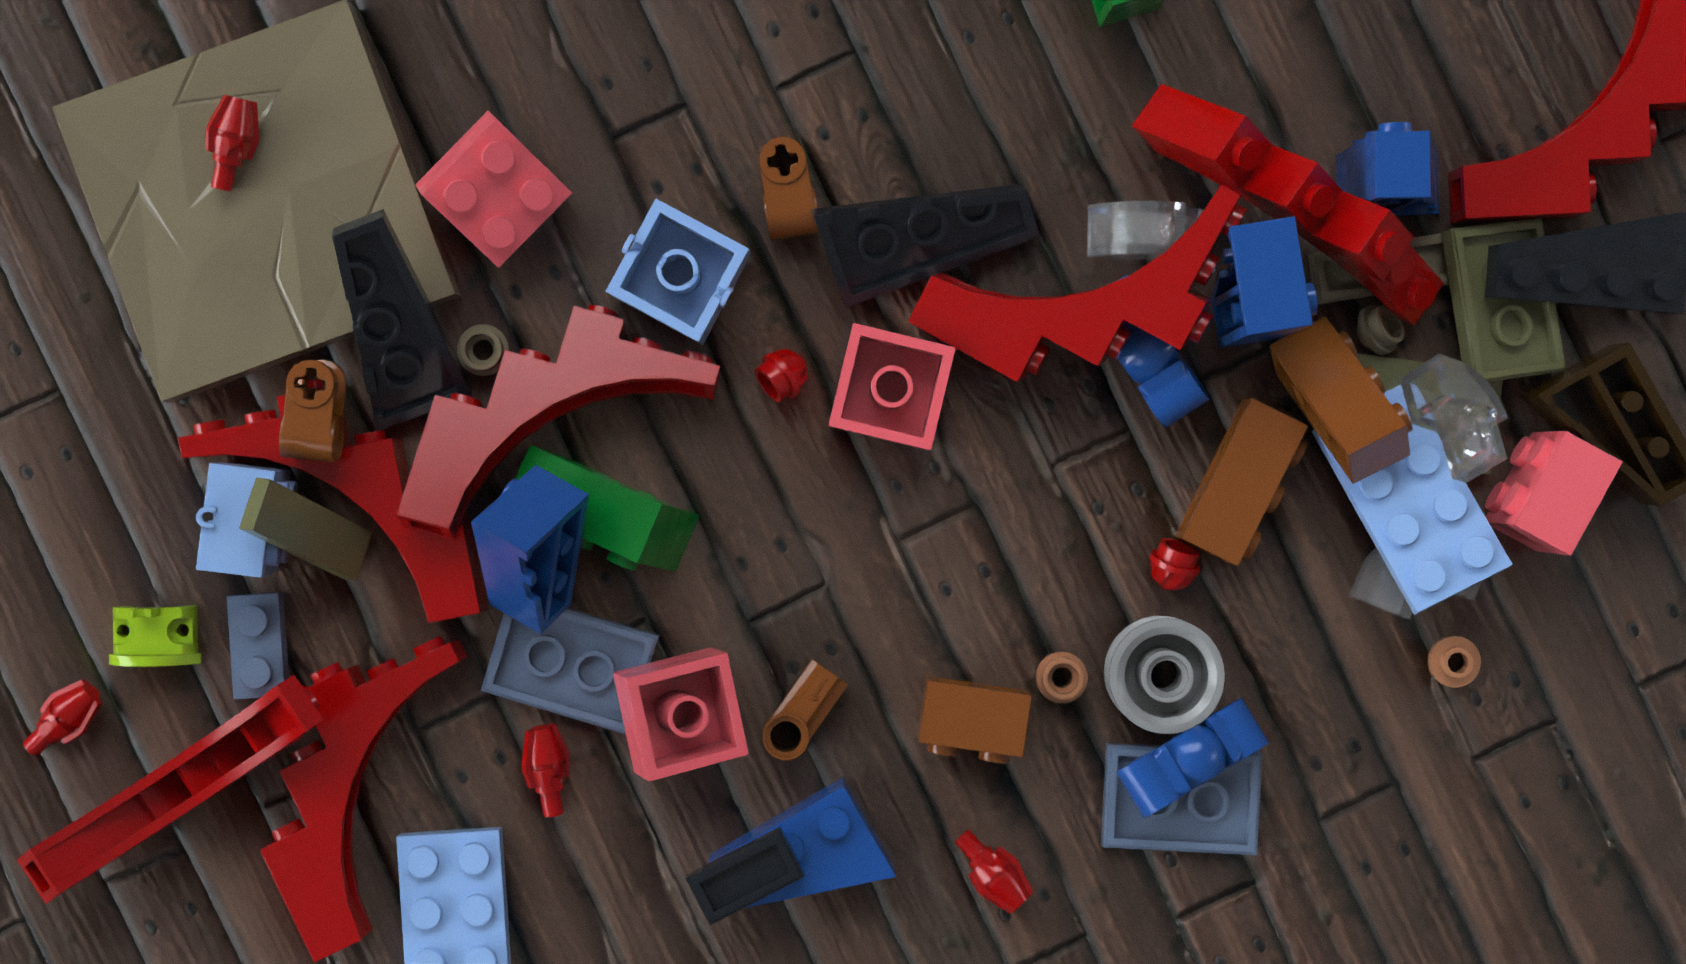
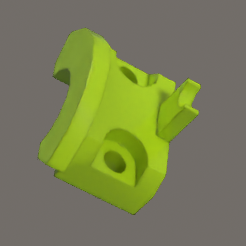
M198 605L113 607V653L109 654L110 665L158 667L201 663V653H197ZM184 624L189 628L188 635L182 632ZM124 625L128 626L130 630L128 636L123 632Z

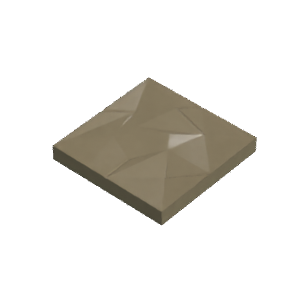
M348 0L336 2L52 107L161 402L173 403L353 337V320L349 302L346 300L333 243V229L384 209L431 306L435 307L462 297L427 201L415 186L419 179L356 8ZM223 95L257 102L259 144L252 159L243 160L242 167H237L232 191L211 187L216 161L212 160L213 152L205 150L206 126Z

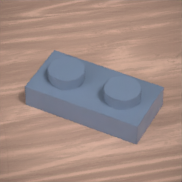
M283 592L227 596L233 699L260 698L276 685L289 678Z

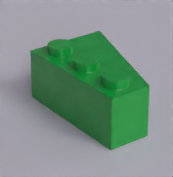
M529 445L515 479L519 480L532 467L537 465L589 494L581 548L591 551L594 544H597L609 550L607 560L632 571H636L638 564L671 571L677 570L700 517L699 514L667 504L656 499L655 495L643 490H636L612 479L611 476L553 451Z

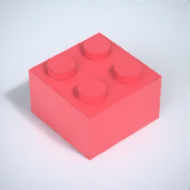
M489 111L415 184L421 195L498 268L572 194Z
M853 323L828 427L930 451L956 347Z
M1568 431L1532 432L1529 437H1523L1514 448L1510 457V463L1513 464V467L1505 482L1500 481L1490 492L1485 503V508L1489 510L1485 517L1491 527L1535 551L1571 556L1619 470L1622 461Z
M710 647L613 672L633 770L635 774L650 782L749 755L727 652Z

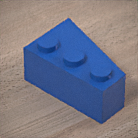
M1410 122L1382 123L1378 125V131L1365 133L1364 139L1352 141V146L1336 155L1337 185L1343 191L1390 209L1395 216L1439 215V153L1430 131H1412V123Z
M1295 216L1230 226L1228 238L1229 242H1231V248L1224 249L1222 253L1223 264L1230 263L1228 269L1217 272L1211 295L1219 348L1280 339L1313 325L1311 316L1317 314V296L1314 285L1305 281Z
M535 465L519 480H511L504 488L501 496L471 522L489 604L539 634H542L571 605L589 497L588 493Z
M844 777L710 854L708 861L710 863L781 826L805 872V877L745 908L896 877L894 863Z

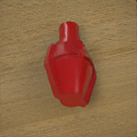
M223 95L208 122L205 131V150L213 152L212 160L216 161L211 187L232 191L237 167H242L243 160L252 159L260 139L257 102Z
M82 679L53 692L40 708L42 715L37 723V729L23 742L25 749L30 754L38 756L51 743L61 741L63 744H69L83 736L103 704L100 700L99 691L89 684L86 679Z
M553 723L538 725L525 731L521 765L527 787L530 789L535 788V793L540 794L543 816L547 818L563 814L560 790L564 788L563 782L565 778L569 777L570 763L569 752L556 724Z
M970 829L954 841L971 861L968 865L973 871L968 877L977 892L988 901L1007 913L1012 914L1034 893L1018 860L1001 846L995 851L990 845L985 847Z

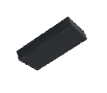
M780 826L687 874L685 879L709 925H712L805 877V872Z

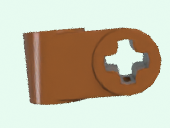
M789 137L771 139L763 146L759 163L765 193L763 195L770 241L819 233L811 209L817 208L814 186H811L807 159L803 147L796 140ZM779 149H786L789 157L798 158V163L790 165V174L786 176H780L778 168H769L768 166L769 161L776 159V151Z
M304 360L295 364L289 371L286 379L284 415L279 432V450L282 457L334 463L339 461L344 444L345 427L343 418L347 380L342 368L335 362L328 360ZM317 376V378L325 380V390L317 391L313 387H308L309 377Z

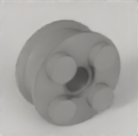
M1157 615L1145 617L1129 624L1115 637L1105 658L1104 682L1113 704L1135 725L1154 733L1174 734L1187 731L1195 725H1199L1214 711L1224 689L1225 671L1220 652L1206 633L1179 618ZM1161 661H1172L1176 667L1174 681L1167 687H1155L1151 680L1154 666Z

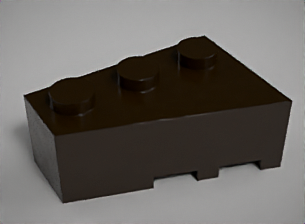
M1630 342L1608 345L1567 368L1566 371L1558 373L1519 396L1557 431H1568L1621 460L1622 464L1613 481L1639 504L1663 506L1686 493V440Z

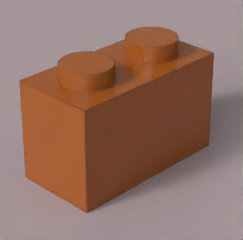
M926 675L917 735L919 743L928 744L927 751L934 754L958 756L960 748L979 751L978 759L1007 764L1009 763L1010 756L1023 757L1032 695L1025 689Z

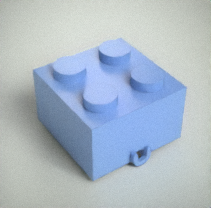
M655 199L636 236L630 234L625 241L621 251L625 256L606 292L612 297L703 345L722 308L726 306L730 294L733 293V288L750 259L751 252L749 248L668 204Z
M237 462L209 463L204 507L199 509L196 514V521L201 526L196 570L262 578L277 572L280 563H287L289 558L288 552L239 529L256 478L271 479L297 493V481H290L291 469ZM205 512H211L213 520L205 522L202 516Z

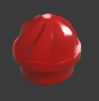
M789 349L768 352L762 357V364L754 369L759 385L775 402H780L786 397L790 399L795 398L799 395L802 385L808 379L807 365L804 358Z
M1162 538L1158 548L1153 549L1149 556L1152 570L1151 577L1165 590L1186 588L1200 572L1201 567L1197 563L1200 551L1186 542L1172 538Z

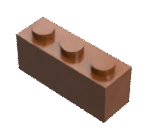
M1325 316L1314 322L1313 325L1270 344L1276 376L1353 484L1410 455L1408 433L1413 430L1409 416L1398 402L1391 405L1384 395L1385 389L1379 375L1371 366L1364 369L1357 359L1356 347L1345 331L1337 333Z
M1254 398L1242 399L1174 537L1231 565L1238 566L1242 558L1249 560L1260 542L1262 533L1257 531V528L1265 512L1272 514L1284 494L1285 487L1280 485V482L1288 466L1296 467L1305 453L1308 440L1304 439L1303 436L1308 425Z

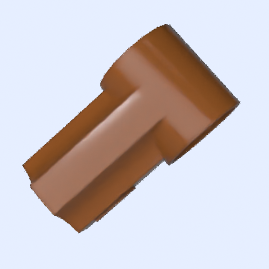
M811 659L763 726L762 739L768 753L779 760H792L799 757L806 750L810 739L849 684ZM782 721H790L800 729L798 743L789 749L776 747L770 738L773 727Z

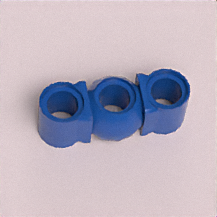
M1129 322L1126 323L1124 328L1131 331V335L1118 359L1133 381L1142 384L1137 388L1163 427H1169L1210 400L1206 390L1187 364L1185 358L1179 360L1180 352L1177 348Z
M1241 697L1211 714L1199 725L1181 732L1163 743L1160 747L1151 750L1124 766L1116 773L1141 815L1145 818L1217 776L1225 768L1235 765L1257 752L1270 742Z

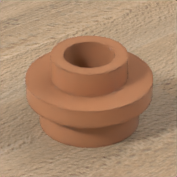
M1460 636L1443 637L1429 651V671L1433 678L1442 685L1452 688L1466 686L1477 677L1480 671V653L1477 647L1466 638ZM1454 653H1460L1463 657V665L1457 671H1451L1448 666V660Z
M1064 651L1051 653L1042 659L1037 667V687L1044 697L1052 702H1072L1081 696L1087 686L1088 674L1086 667L1072 653ZM1061 667L1067 668L1070 672L1069 682L1064 686L1055 685L1052 681L1053 672Z

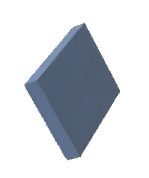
M567 608L542 634H539L504 613L481 691L626 734L613 672L651 663L660 635L571 608Z
M1106 742L1101 829L1102 847L1257 855L1263 754L1261 751L1258 750L1235 765L1225 768L1223 772L1192 789L1168 806L1143 818L1116 772L1161 745Z

